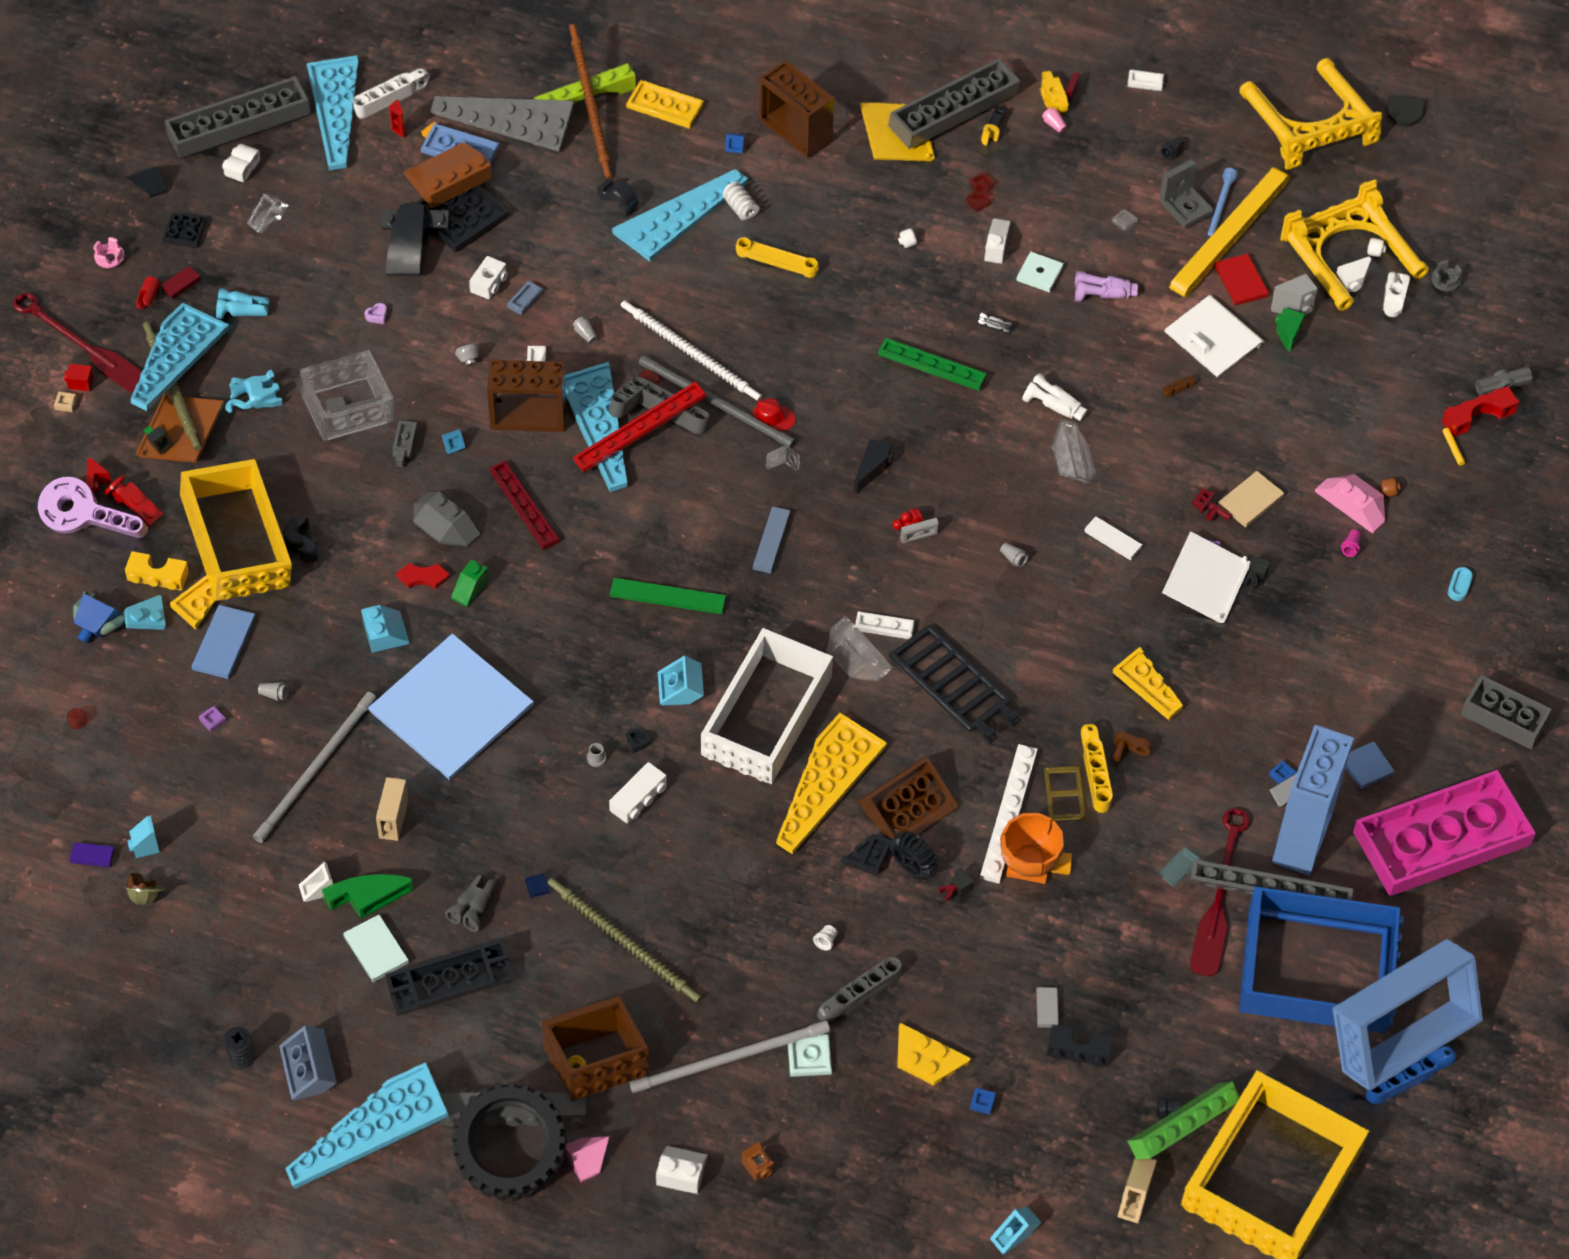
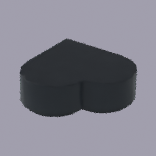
M630 729L626 733V740L635 753L650 746L651 735L648 732Z

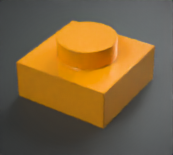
M1063 853L1055 869L1050 871V873L1070 875L1072 854Z

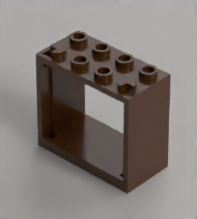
M787 60L782 61L760 77L759 120L806 158H809L832 141L833 96Z
M490 360L487 384L490 430L564 432L567 403L564 362ZM497 393L556 395L557 398L497 396Z
M620 996L542 1021L543 1048L571 1101L649 1075L648 1047ZM615 1031L619 1032L628 1049L627 1052L572 1070L562 1051L563 1048Z

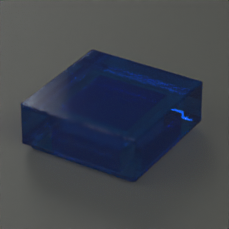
M544 873L525 878L530 898L550 893Z

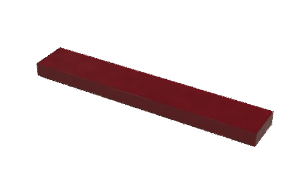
M506 460L489 467V472L542 550L560 543V539Z

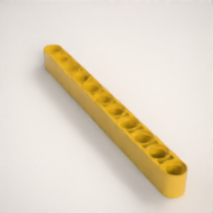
M1273 167L1174 277L1170 284V289L1186 298L1211 271L1215 262H1218L1283 190L1290 176Z

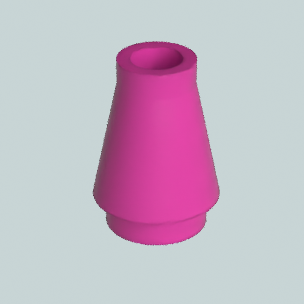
M1351 530L1342 543L1341 549L1344 555L1353 557L1359 552L1360 532L1358 530Z

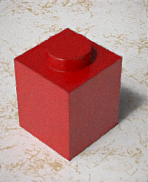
M70 364L68 371H65L64 381L67 382L68 389L90 392L94 380L92 366Z

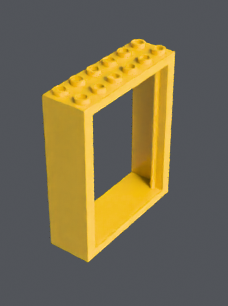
M1256 1071L1188 1182L1181 1205L1188 1212L1200 1215L1206 1222L1218 1225L1224 1232L1234 1234L1244 1243L1252 1244L1266 1255H1271L1277 1259H1299L1362 1152L1369 1131L1265 1074ZM1257 1101L1343 1147L1292 1236L1283 1233L1204 1189Z

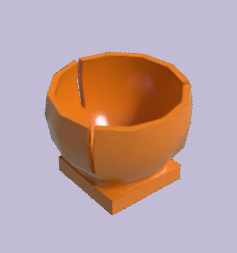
M1022 813L1008 821L1000 836L1002 859L1008 865L1006 876L1046 884L1047 874L1055 869L1064 852L1062 830L1055 821L1052 822V818L1040 813Z

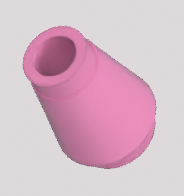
M1049 108L1042 116L1045 123L1059 133L1066 130L1067 125L1057 109Z

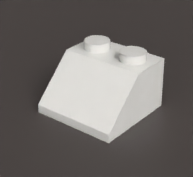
M666 1146L658 1165L656 1185L698 1194L707 1155Z

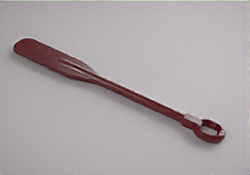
M21 293L16 296L13 306L17 312L24 314L32 313L37 318L40 317L86 350L97 370L128 392H134L140 380L141 370L116 352L93 347L42 311L38 306V298L35 295ZM23 298H28L34 302L28 308H23L17 304Z
M1239 808L1229 809L1223 815V824L1230 832L1222 865H1231L1237 833L1245 831L1250 824L1248 814ZM1234 813V815H1242L1244 817L1242 827L1228 824L1230 814ZM1217 888L1214 904L1199 922L1190 962V968L1196 974L1214 976L1219 968L1227 931V923L1222 908L1224 889Z

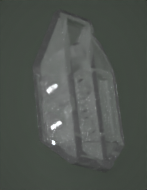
M1062 418L1059 421L1052 443L1058 475L1089 484L1096 477L1090 447L1083 434L1078 430L1077 423Z
M846 616L831 627L826 652L833 656L835 662L850 678L879 681L893 669L882 654Z

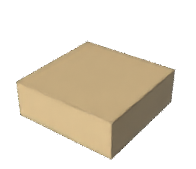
M58 392L54 409L73 412L77 401V394Z

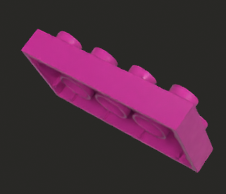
M1498 770L1358 819L1353 831L1389 896L1531 846L1536 834Z

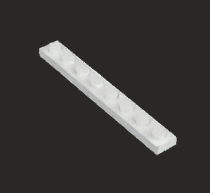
M1018 744L980 879L1000 883L1005 866V861L1002 859L1000 836L1008 821L1017 817L1020 813L1037 754L1036 748Z

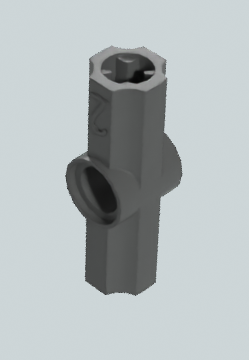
M1527 367L1509 372L1506 369L1499 370L1491 377L1476 380V391L1478 395H1486L1498 388L1501 389L1507 386L1512 391L1517 386L1531 383L1533 379L1532 372Z

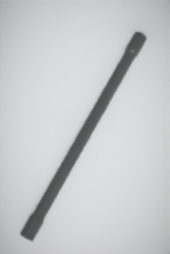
M645 355L639 361V365L661 375L682 388L692 384V382L661 366L658 362ZM703 389L707 396L704 399L705 401L772 437L789 449L794 446L796 439L774 429Z

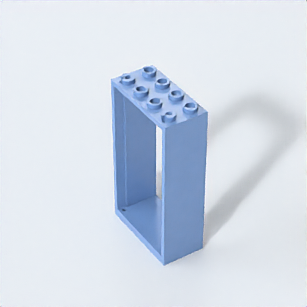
M1318 725L1314 726L1290 790L1272 864L1310 877L1334 811L1352 747L1353 737Z
M1446 939L1333 1007L1342 1072L1370 1091L1482 1022V1007L1475 956ZM1447 977L1449 1002L1370 1050L1367 1025Z

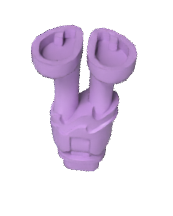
M1083 271L1076 272L1075 302H1082L1085 296L1089 294L1100 295V298L1105 299L1137 296V284L1130 283L1129 280L1125 281L1122 278L1109 275L1107 278H1102Z

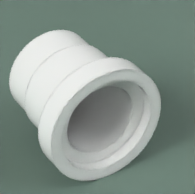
M825 925L820 933L814 936L813 941L815 945L822 950H830L837 936V930L830 925Z

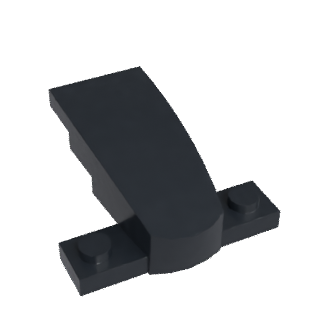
M416 202L402 204L398 210H381L380 228L392 229L385 274L388 276H422V263L425 260L426 245H428V229H450L451 212L449 210H428L424 205Z

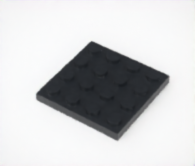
M480 185L433 209L423 198L416 202L424 205L428 210H449L451 212L450 229L430 230L454 252L509 216V210Z

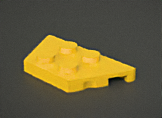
M900 1023L898 1068L934 1086L941 1082L943 1078L954 1074L958 1068L963 1065H969L971 1058Z

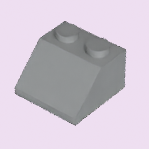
M1307 274L1275 286L1271 310L1281 314L1285 307L1308 315L1313 311L1318 288Z

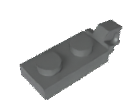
M398 421L392 448L393 457H396V467L404 468L405 458H410L412 454L417 422Z

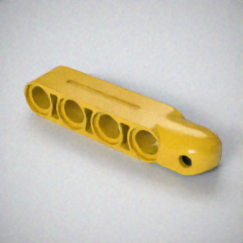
M1085 724L1081 728V739L1093 807L1097 812L1105 813L1111 808L1113 794L1103 745L1099 740L1097 727L1094 724Z

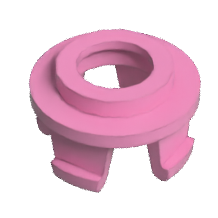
M109 237L108 244L102 245L100 241H97L94 245V258L99 266L113 268L124 260V251L119 246L116 238ZM107 254H114V255H115V259L112 260V261H109V259H108V257H106V255H107Z

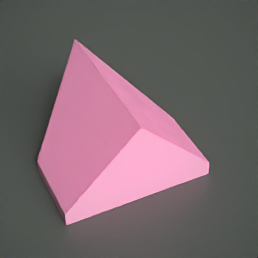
M609 1137L580 1138L566 1145V1156L580 1182L600 1174Z

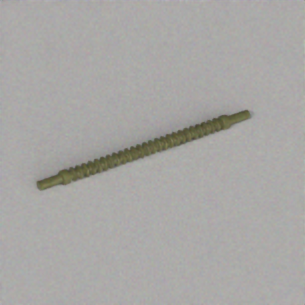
M145 322L143 327L151 349L155 344L157 334L153 332L150 323ZM175 382L168 389V392L180 417L187 438L191 440L194 449L198 451L201 449V444L197 437L198 432L177 382Z
M553 877L548 880L547 884L560 893L563 900L573 904L574 908L577 907V911L585 914V917L589 918L590 921L594 920V924H598L599 928L602 927L603 931H607V935L611 934V938H615L616 942L619 941L620 945L624 944L623 947L628 948V952L632 951V955H636L637 959L641 958V962L645 961V965H649L650 969L654 968L653 971L658 972V976L662 975V979H666L667 983L671 982V986L675 985V989L678 992L685 993L696 1003L701 1000L702 997L691 989L684 979H680V976H675V972L671 973V969H667L666 965L662 966L663 963L658 962V958L654 959V955H650L649 951L645 952V948L641 949V945H637L636 941L632 942L633 939L628 938L627 934L624 935V931L616 928L615 924L611 925V921H607L606 917L603 918L602 914L594 911V907L590 908V904H586L584 900L582 901V898L574 894L570 888L566 889Z

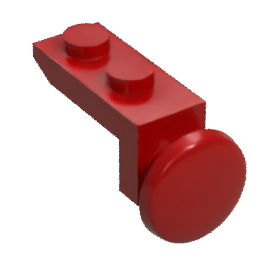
M125 475L119 476L108 486L104 494L106 496L111 494L119 505L124 502L150 527L163 513L132 482L126 486L123 483L126 479Z

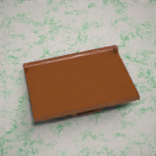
M169 392L167 395L164 394L149 426L153 430L157 427L165 430L174 445L160 455L151 446L145 433L136 451V455L141 458L197 463L221 412L224 401L183 397L201 444V449L196 451L191 440L186 436Z

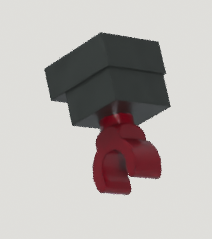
M961 867L955 871V877L952 878L951 885H944L939 888V894L943 892L949 893L945 896V901H949L955 892L962 897L974 890V881Z

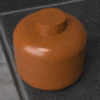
M1395 478L1383 479L1381 482L1384 497L1397 496L1398 490H1401L1400 483H1397Z

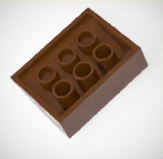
M928 756L919 759L858 800L867 816L886 838L890 840L901 831L906 830L917 835L959 807Z

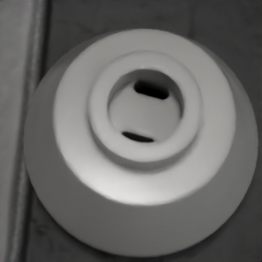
M474 343L456 349L455 355L461 363L465 362L466 365L475 363L476 358H479V346Z

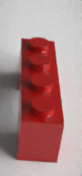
M1508 386L1501 389L1498 388L1486 395L1482 394L1476 399L1467 400L1460 405L1447 408L1444 412L1442 423L1446 428L1450 429L1453 437L1469 432L1473 416L1487 413L1502 419L1516 413L1519 401Z

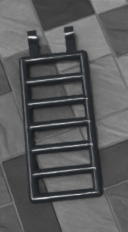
M927 625L889 653V657L968 732L977 729L989 744L995 741L996 738L993 735L996 734V731L984 722L999 712L1012 727L1018 724L1019 721L1016 718L1019 717V714L1007 706L1011 703V699L933 625ZM929 633L936 639V641L906 662L899 656ZM942 645L949 651L919 674L912 668V666ZM953 658H957L962 663L932 686L924 680ZM966 670L975 675L945 698L937 692ZM979 682H982L988 688L959 710H956L950 704ZM993 694L1001 700L971 723L963 717Z

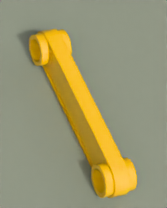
M745 237L737 240L736 252L740 257L751 258L803 274L808 278H813L818 273L819 265L814 258L799 256L750 241Z

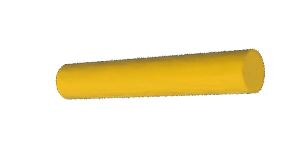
M1443 429V434L1458 465H1464L1465 461L1450 429Z

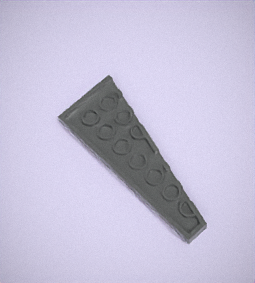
M435 96L430 113L561 152L575 102L564 100Z

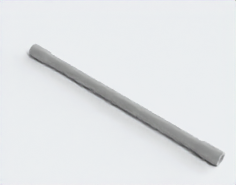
M367 692L351 715L268 819L254 833L253 838L256 841L263 843L287 809L361 716L367 712L368 707L375 702L376 696L373 693Z
M825 1020L797 1031L653 1076L636 1079L629 1082L630 1088L634 1094L650 1089L652 1086L809 1037H816L830 1032L829 1025Z

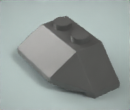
M427 492L414 503L413 523L440 544L468 547L481 536L467 513L440 492Z

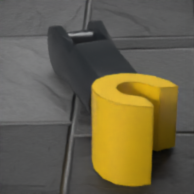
M998 105L995 106L989 124L985 125L981 141L984 145L987 146L989 137H992L993 141H997L999 128L1007 108L1003 109L998 107Z

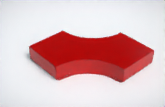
M409 563L396 573V577L408 588L416 585H428L436 589L450 579V574L437 563L430 567H418Z

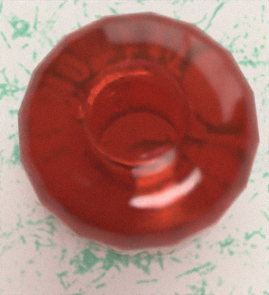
M73 708L67 713V722L71 728L81 729L87 724V716L83 709Z

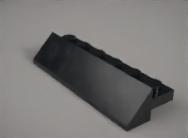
M503 939L385 974L396 1016L515 981Z

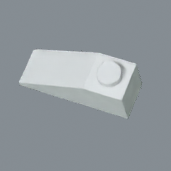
M993 218L988 234L984 261L1002 264L1010 221Z

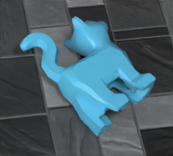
M269 370L264 376H251L246 379L233 377L229 384L231 400L225 406L226 411L232 413L233 406H238L241 409L281 406L282 398L276 397L279 386L273 381V371ZM245 392L249 397L248 402L235 399Z

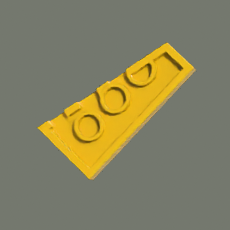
M1139 647L1113 668V673L1165 718L1170 720L1182 710L1183 705L1171 688L1167 687L1160 673L1156 672L1152 662L1145 657L1144 651Z

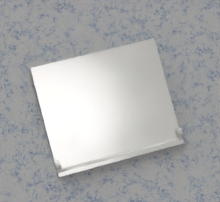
M1211 295L1165 329V332L1217 378L1255 348L1259 349L1261 343H1264V340Z
M1190 531L1162 593L1219 623H1224L1248 571L1250 561H1247L1246 556L1241 558Z

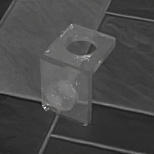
M787 445L769 452L766 458V468L768 470L786 463L797 471L799 470V455ZM790 454L793 456L795 463L791 462Z

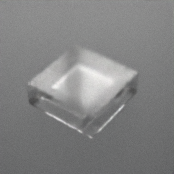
M1125 209L1112 218V223L1125 232L1137 222V217Z

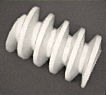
M734 181L725 188L723 198L741 220L751 219L759 212V206L748 195V192L744 190L740 182Z

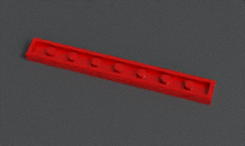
M695 381L575 455L573 461L583 473L587 472L707 397L706 393Z

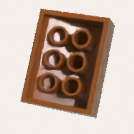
M462 142L404 171V175L433 209L492 179L491 164L482 153Z

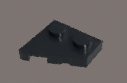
M872 834L864 843L857 845L853 852L847 856L844 855L841 863L877 876L890 849V842L892 840Z

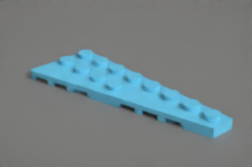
M357 56L307 63L329 170L347 168L353 99L358 70Z
M609 362L565 375L566 400L588 447L618 430V418L609 414L611 397L614 394ZM621 450L597 465L609 492L627 487L623 451Z

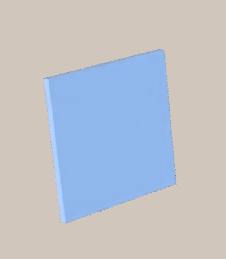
M451 634L369 706L368 709L447 779L451 780L529 710L534 703L454 634Z

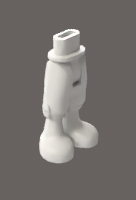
M1038 373L1033 383L1029 384L1022 399L1025 402H1030L1033 398L1041 399L1046 407L1071 419L1076 418L1079 421L1087 413V409L1081 406L1082 403L1062 390L1061 387L1057 385L1052 386L1041 373Z

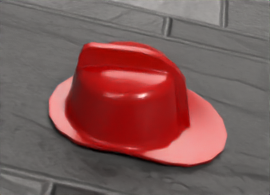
M773 398L759 401L752 412L753 417L778 431L788 430L795 423L794 413L790 409L781 406Z

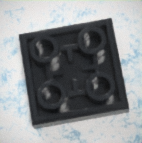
M172 212L162 239L163 243L198 248L207 223L206 217Z

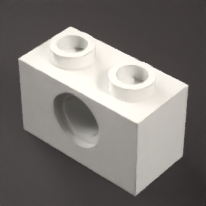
M487 256L470 279V292L490 300L492 295L497 293L501 282H504L507 278L506 263Z

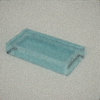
M1184 847L1159 872V876L1175 887L1190 872L1192 861L1194 859L1200 860V858Z

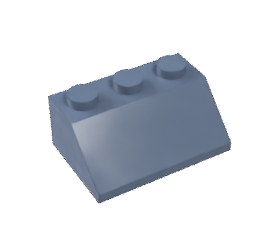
M305 1025L279 1045L292 1100L323 1094L337 1083L324 1029Z

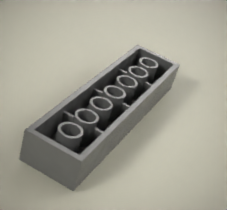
M998 58L892 111L888 127L910 149L1017 95L1020 80Z
M295 76L164 121L167 135L178 157L182 158L309 115L310 108L308 98Z

